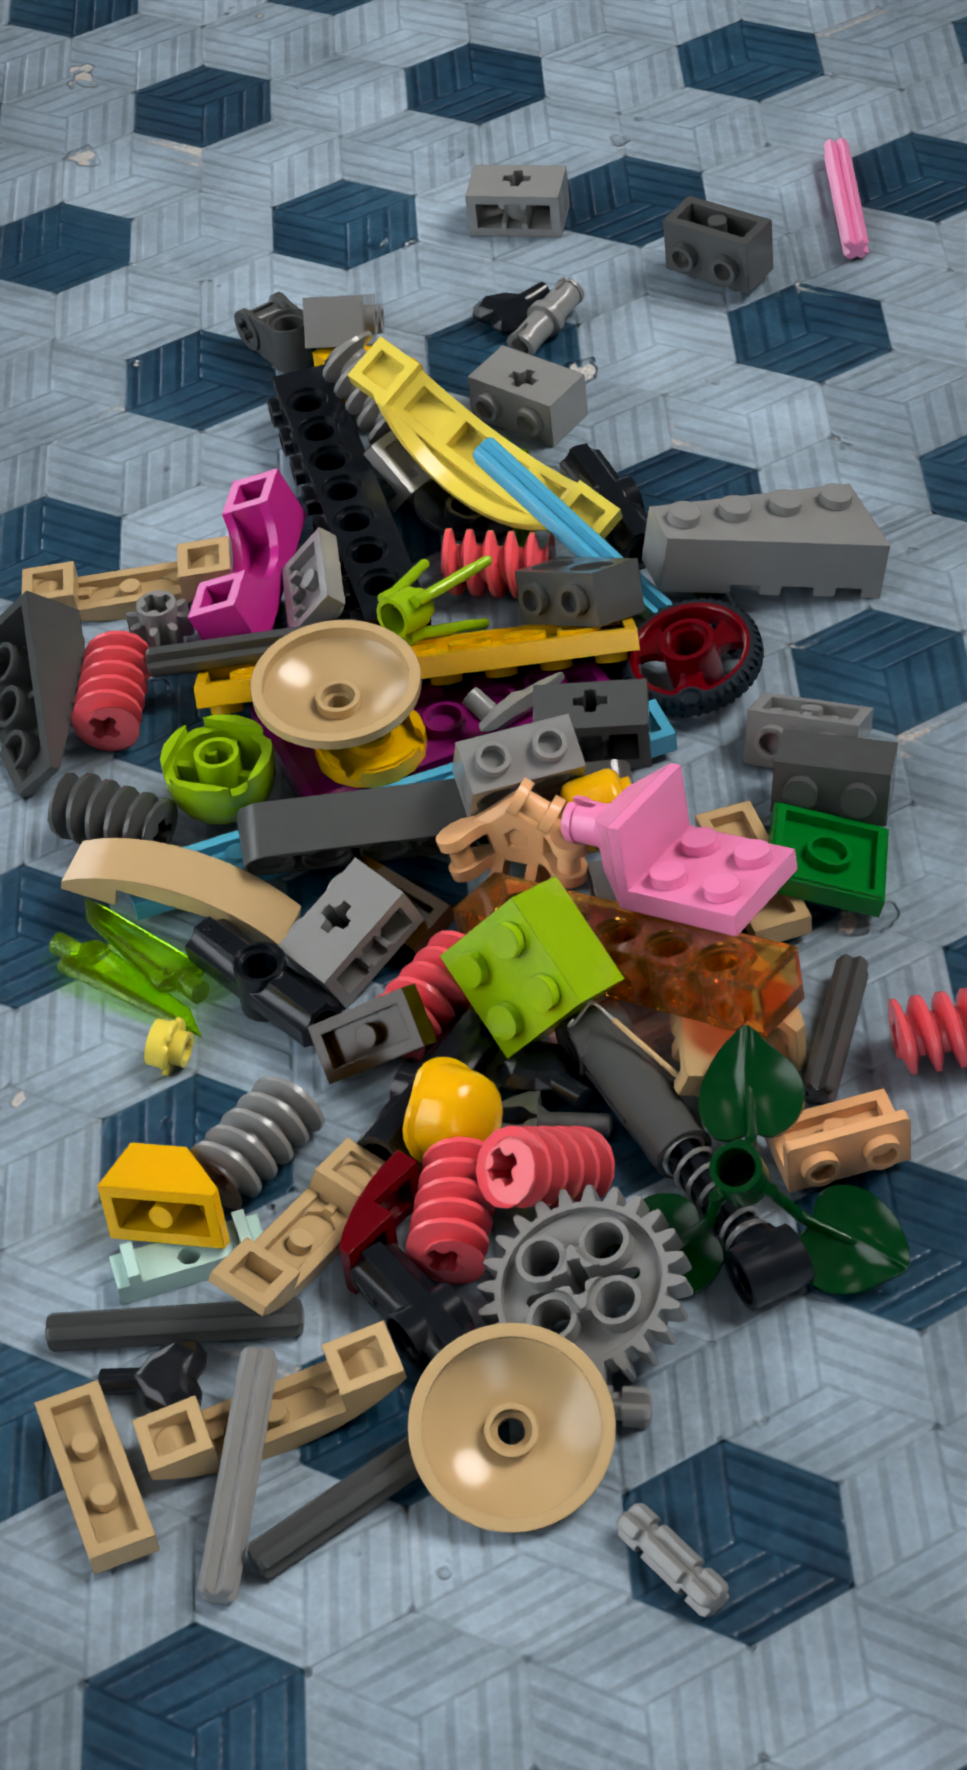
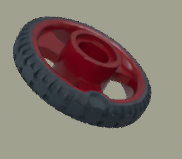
M695 598L691 601L675 602L671 606L669 604L664 609L660 608L658 612H653L650 614V617H646L642 623H639L637 630L640 650L627 652L628 659L621 661V670L624 680L643 679L642 664L651 661L664 662L674 690H663L647 681L649 701L656 699L665 716H678L679 718L687 716L689 718L694 715L701 716L703 713L710 714L711 711H718L720 707H726L727 704L735 702V698H740L743 693H746L749 689L748 687L753 685L754 680L758 677V673H760L764 658V647L757 625L744 610L722 600L715 601L711 598L708 600L705 598L697 600ZM709 624H714L718 626L713 630ZM733 649H743L736 666L724 677L725 670L720 655Z

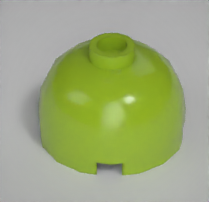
M211 715L203 717V727L195 728L190 732H187L186 725L177 729L163 745L160 764L171 799L189 817L206 824H229L237 821L236 814L241 808L250 804L267 801L275 781L276 760L271 739L264 736L262 726L255 720L239 715Z

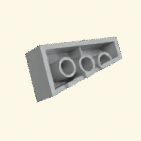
M830 483L822 487L796 490L779 489L770 493L745 496L728 495L719 499L693 502L677 501L668 505L651 506L648 510L642 561L657 588L664 592L730 593L732 585H744L751 590L758 591L759 595H780L782 586L812 587V596L834 597L836 588L860 589V598H880L890 544L850 483Z

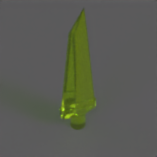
M84 897L87 922L149 982L153 989L160 994L179 991L195 1004L201 1003L207 998L210 986L201 979L205 972L190 962L187 955L110 909Z
M63 932L55 934L51 939L49 951L61 958L57 965V970L69 978L73 977L156 1018L172 1021L176 1020L177 1017H181L185 1020L186 1031L202 1037L190 1008L109 949V946L98 939L80 943Z

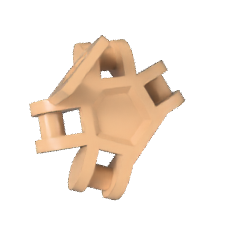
M524 777L517 790L475 816L461 818L450 823L439 832L435 839L440 851L444 854H449L452 860L448 869L455 882L471 881L491 868L484 892V903L486 906L498 908L501 903L507 902L510 898L554 876H557L564 888H577L587 880L588 864L585 857L589 845L567 842L561 832L562 819L557 818L566 800L555 795L552 802L532 792L531 789L535 782ZM484 835L487 836L490 844L471 848L470 844ZM510 861L527 865L522 883L509 880Z

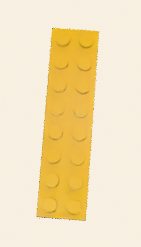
M632 616L602 627L527 624L426 638L410 646L417 656L421 679L430 678L431 685L455 684L463 681V673L485 671L486 678L508 677L518 673V666L540 663V670L543 671L561 670L572 667L573 659L591 656L595 657L596 663L620 662L628 659V651L640 650L638 630ZM257 663L198 671L194 684L197 709L210 707L211 714L224 715L242 711L244 709L243 703L252 702L251 677Z

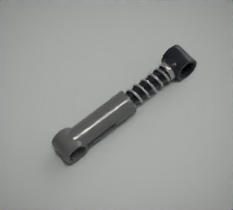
M609 997L598 1002L610 1015L617 1018L636 1035L627 1012L616 998ZM589 1006L578 1023L571 1028L567 1026L572 1018L576 1019L581 1011L562 1021L554 1030L558 1045L562 1046L570 1057L572 1071L580 1078L588 1077L656 1171L665 1178H674L676 1187L685 1192V1198L695 1205L702 1219L706 1215L710 1203L708 1194L716 1188L709 1173V1164L713 1155L711 1148L712 1140L709 1133L677 1094L650 1056L614 1025L612 1020L596 1006ZM725 1201L722 1203L716 1224L709 1231L714 1236L719 1237V1242L725 1250L724 1263L729 1280L740 1300L748 1309L755 1311L814 1282L815 1275L810 1256L802 1240L791 1226L784 1223L775 1227L757 1217V1208L753 1206L739 1207Z

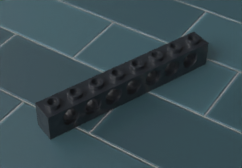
M325 364L272 377L275 397L267 399L271 422L274 428H278L284 456H289L293 480L296 486H300L307 516H312L314 532L318 527H321L336 535L345 596L343 611L352 609V611L348 612L349 619L380 626L377 618L378 595L392 588L413 566L371 463L363 455L366 451L353 419L345 409L346 402L344 399L338 398L334 393L336 383H329L324 379L323 369ZM417 579L411 587L421 588L419 580ZM430 618L429 623H428L426 626H430V625H431V618Z

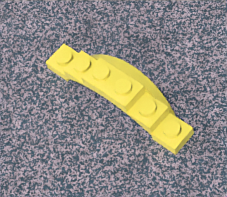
M380 336L347 374L351 384L375 400L389 427L418 465L454 498L484 517L516 529L528 531L545 530L551 534L548 529L475 463L472 455L475 448L484 439L490 437L500 443L603 539L607 537L623 518L620 508L581 480L575 482L549 468L485 424L421 369L419 363Z

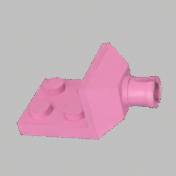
M669 763L629 785L608 804L591 800L589 797L576 795L573 797L574 802L567 803L562 815L561 832L567 842L587 844L600 849L603 870L620 908L736 937L798 869L796 853L793 848L770 844L761 839H748L717 832L708 827L691 826L682 768L679 764Z

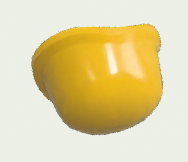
M435 1057L428 1060L419 1068L416 1074L402 1128L406 1148L411 1156L422 1164L423 1155L428 1148L442 1139L469 1137L485 1141L495 1130L501 1128L503 1117L501 1095L493 1082L481 1073L471 1070L457 1059Z

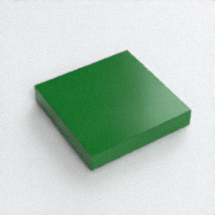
M775 802L770 817L768 843L795 849L798 868L778 890L777 894L879 918L885 903L889 829Z

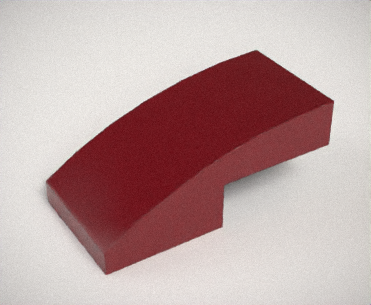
M397 1150L370 1179L352 1208L342 1233L339 1251L348 1290L356 1295L359 1292L352 1285L350 1270L358 1262L361 1252L378 1241L383 1244L396 1243L398 1245L395 1228L413 1213L419 1180L418 1165L416 1160L400 1150Z

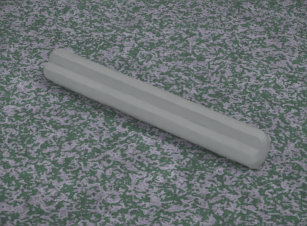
M245 1347L239 1357L197 1587L202 1599L209 1603L231 1604L238 1597L278 1369V1360L275 1357V1353L267 1347Z

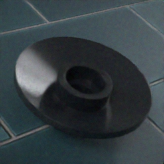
M434 480L423 484L415 494L414 510L418 518L430 529L441 535H444L446 528H452L455 540L463 541L467 529L474 530L476 542H483L488 530L495 532L497 540L505 537L508 531L514 529L513 527L488 519L470 509L444 490Z

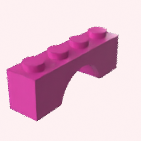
M278 468L232 482L222 516L232 544L233 573L200 582L188 615L189 621L202 640L269 631L273 628L284 592L282 568L296 552L307 516Z

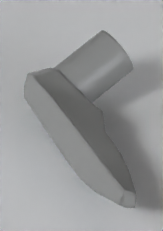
M556 673L537 681L524 690L511 692L498 704L494 703L478 687H475L467 694L462 704L481 720L479 723L480 731L500 730L533 710V685L560 684L565 678L564 673Z

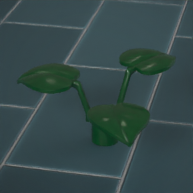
M749 1025L740 1027L719 1049L705 1074L699 1092L698 1108L704 1127L716 1140L728 1142L720 1146L710 1160L709 1173L716 1188L708 1194L710 1203L706 1215L701 1219L695 1205L681 1195L658 1193L643 1199L650 1210L649 1213L656 1209L662 1212L669 1223L668 1229L674 1228L684 1244L679 1251L685 1253L692 1269L681 1276L687 1278L693 1288V1295L700 1293L708 1287L718 1276L724 1264V1249L718 1239L708 1232L717 1222L722 1203L727 1201L735 1206L747 1207L758 1203L764 1197L771 1199L797 1222L807 1226L799 1237L810 1256L815 1275L814 1282L811 1284L817 1289L832 1295H853L868 1291L904 1275L911 1263L906 1235L895 1215L877 1196L857 1186L833 1185L820 1193L812 1216L778 1190L775 1184L770 1183L768 1168L755 1149L757 1135L775 1138L788 1132L802 1114L805 1104V1089L799 1072L791 1061L770 1045ZM622 1244L614 1245L612 1255L620 1249ZM640 1272L633 1279L637 1278Z

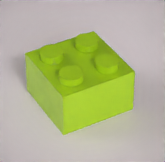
M557 876L510 898L440 955V958L507 1059L528 1048L536 1041L551 1035L562 1021L581 1011L588 1001H596L625 979Z

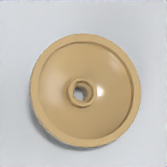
M332 620L299 628L271 645L260 657L253 670L250 688L255 712L261 722L272 733L288 742L303 747L339 750L372 742L399 726L417 704L422 680L417 656L409 644L400 636L384 627L368 622Z
M499 1323L483 1326L449 1343L433 1358L421 1375L414 1390L408 1414V1439L412 1459L422 1482L430 1494L440 1505L460 1520L475 1527L499 1533H524L540 1530L554 1525L577 1511L591 1497L602 1481L609 1466L615 1443L616 1422L612 1398L607 1384L595 1364L579 1347L562 1335L525 1323ZM508 1420L519 1422L525 1431L523 1439L514 1445L504 1443L498 1435L500 1425Z

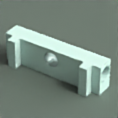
M243 1209L231 1212L232 1221L226 1222L230 1242L225 1249L167 1243H153L133 1249L131 1241L120 1244L121 1253L109 1256L122 1305L208 1280L211 1271L246 1237L255 1241L263 1233L258 1214L245 1216Z

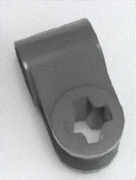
M277 292L270 295L269 302L250 311L243 308L235 312V325L244 344L250 350L256 351L273 364L277 370L283 373H291L311 368L314 365L312 352L316 351V349L305 348L303 310L289 301L283 293Z

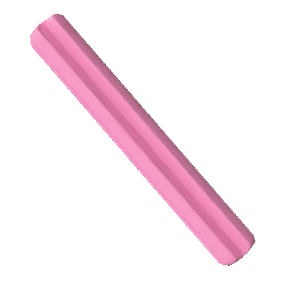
M840 138L837 141L829 139L824 144V159L843 255L850 260L856 256L863 259L869 253L867 245L869 240L849 143L844 138Z

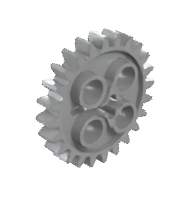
M586 1185L581 1202H574L566 1189H562L558 1198L559 1207L550 1210L546 1203L540 1200L535 1203L538 1218L532 1222L519 1215L513 1217L514 1223L520 1231L515 1239L504 1235H498L495 1238L505 1254L503 1258H485L483 1262L490 1274L496 1279L478 1284L479 1292L487 1302H490L478 1310L479 1315L487 1326L499 1323H525L548 1330L556 1323L570 1320L566 1329L559 1333V1335L574 1343L592 1360L600 1371L605 1383L612 1385V1374L621 1371L624 1377L632 1383L636 1381V1371L633 1363L639 1358L653 1366L659 1364L657 1356L651 1348L656 1341L667 1345H675L677 1342L667 1324L668 1321L682 1322L688 1319L687 1312L676 1299L693 1295V1288L687 1278L681 1276L692 1269L691 1263L685 1253L679 1251L684 1244L674 1228L668 1229L669 1223L662 1212L656 1209L649 1213L648 1206L638 1194L626 1204V1200L619 1188L612 1187L602 1202L594 1187ZM614 1244H622L614 1255L600 1259L601 1254L606 1248ZM551 1262H558L557 1267L551 1273L537 1277L545 1265ZM640 1272V1275L633 1279ZM626 1302H634L627 1314L618 1318H611L613 1311L618 1306Z

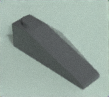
M27 590L0 615V741L2 743L0 757L17 794L25 798L31 796L60 770L85 651V639L82 632L79 609Z

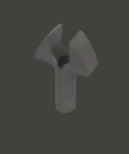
M540 1091L524 1092L502 1101L503 1117L501 1128L508 1125L585 1126L601 1133L604 1138H611L615 1131V1120L610 1113L547 1111L542 1107Z

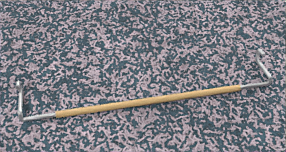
M594 1000L588 1001L576 1019L572 1018L567 1025L569 1028L575 1026L589 1005L593 1004L675 1078L679 1074L624 1024L610 1015ZM757 1143L756 1150L759 1152L762 1147Z

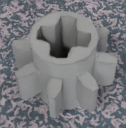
M156 590L142 595L136 603L137 611L126 612L129 632L137 634L147 642L149 647L184 643L183 636L195 634L194 627L188 619L189 609L187 600L183 598L176 601L174 595L167 591Z

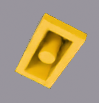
M130 1143L97 1185L109 1234L113 1239L225 1249L230 1242L218 1188L187 1147Z

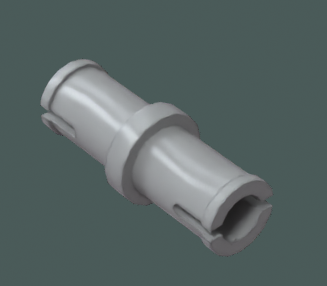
M565 277L560 278L544 299L535 301L528 308L527 318L515 332L509 335L507 346L534 356L536 351L549 337H555L559 334L565 325L564 319L576 305L582 302L584 291L581 285L572 278L568 277L567 280Z

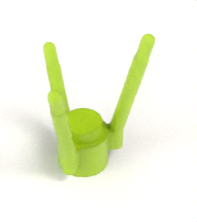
M489 555L483 556L425 590L411 587L430 565L427 559L420 560L392 588L378 595L377 618L380 626L404 638L409 646L426 638L488 628L490 623L486 618L426 625L434 614L433 599L490 566L493 561L492 557Z

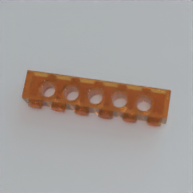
M494 872L453 908L458 932L466 935L510 898L540 883ZM565 889L625 978L603 996L613 997L625 1002L737 1031L743 1025H749L764 1039L805 999L797 946L740 933L736 937L622 909L619 903Z

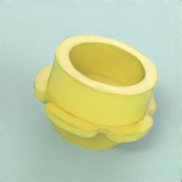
M177 1017L176 1020L172 1021L157 1018L148 1033L144 1051L145 1063L162 1070V1075L169 1076L174 1066L184 1068L192 1054L194 1035L192 1032L186 1031V1024L183 1018Z

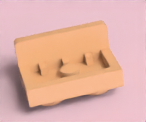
M884 1088L805 1109L788 1132L775 1138L764 1137L789 1193L809 1187L825 1186L838 1179L871 1170H883L896 1163L911 1160V1121L905 1110H894Z

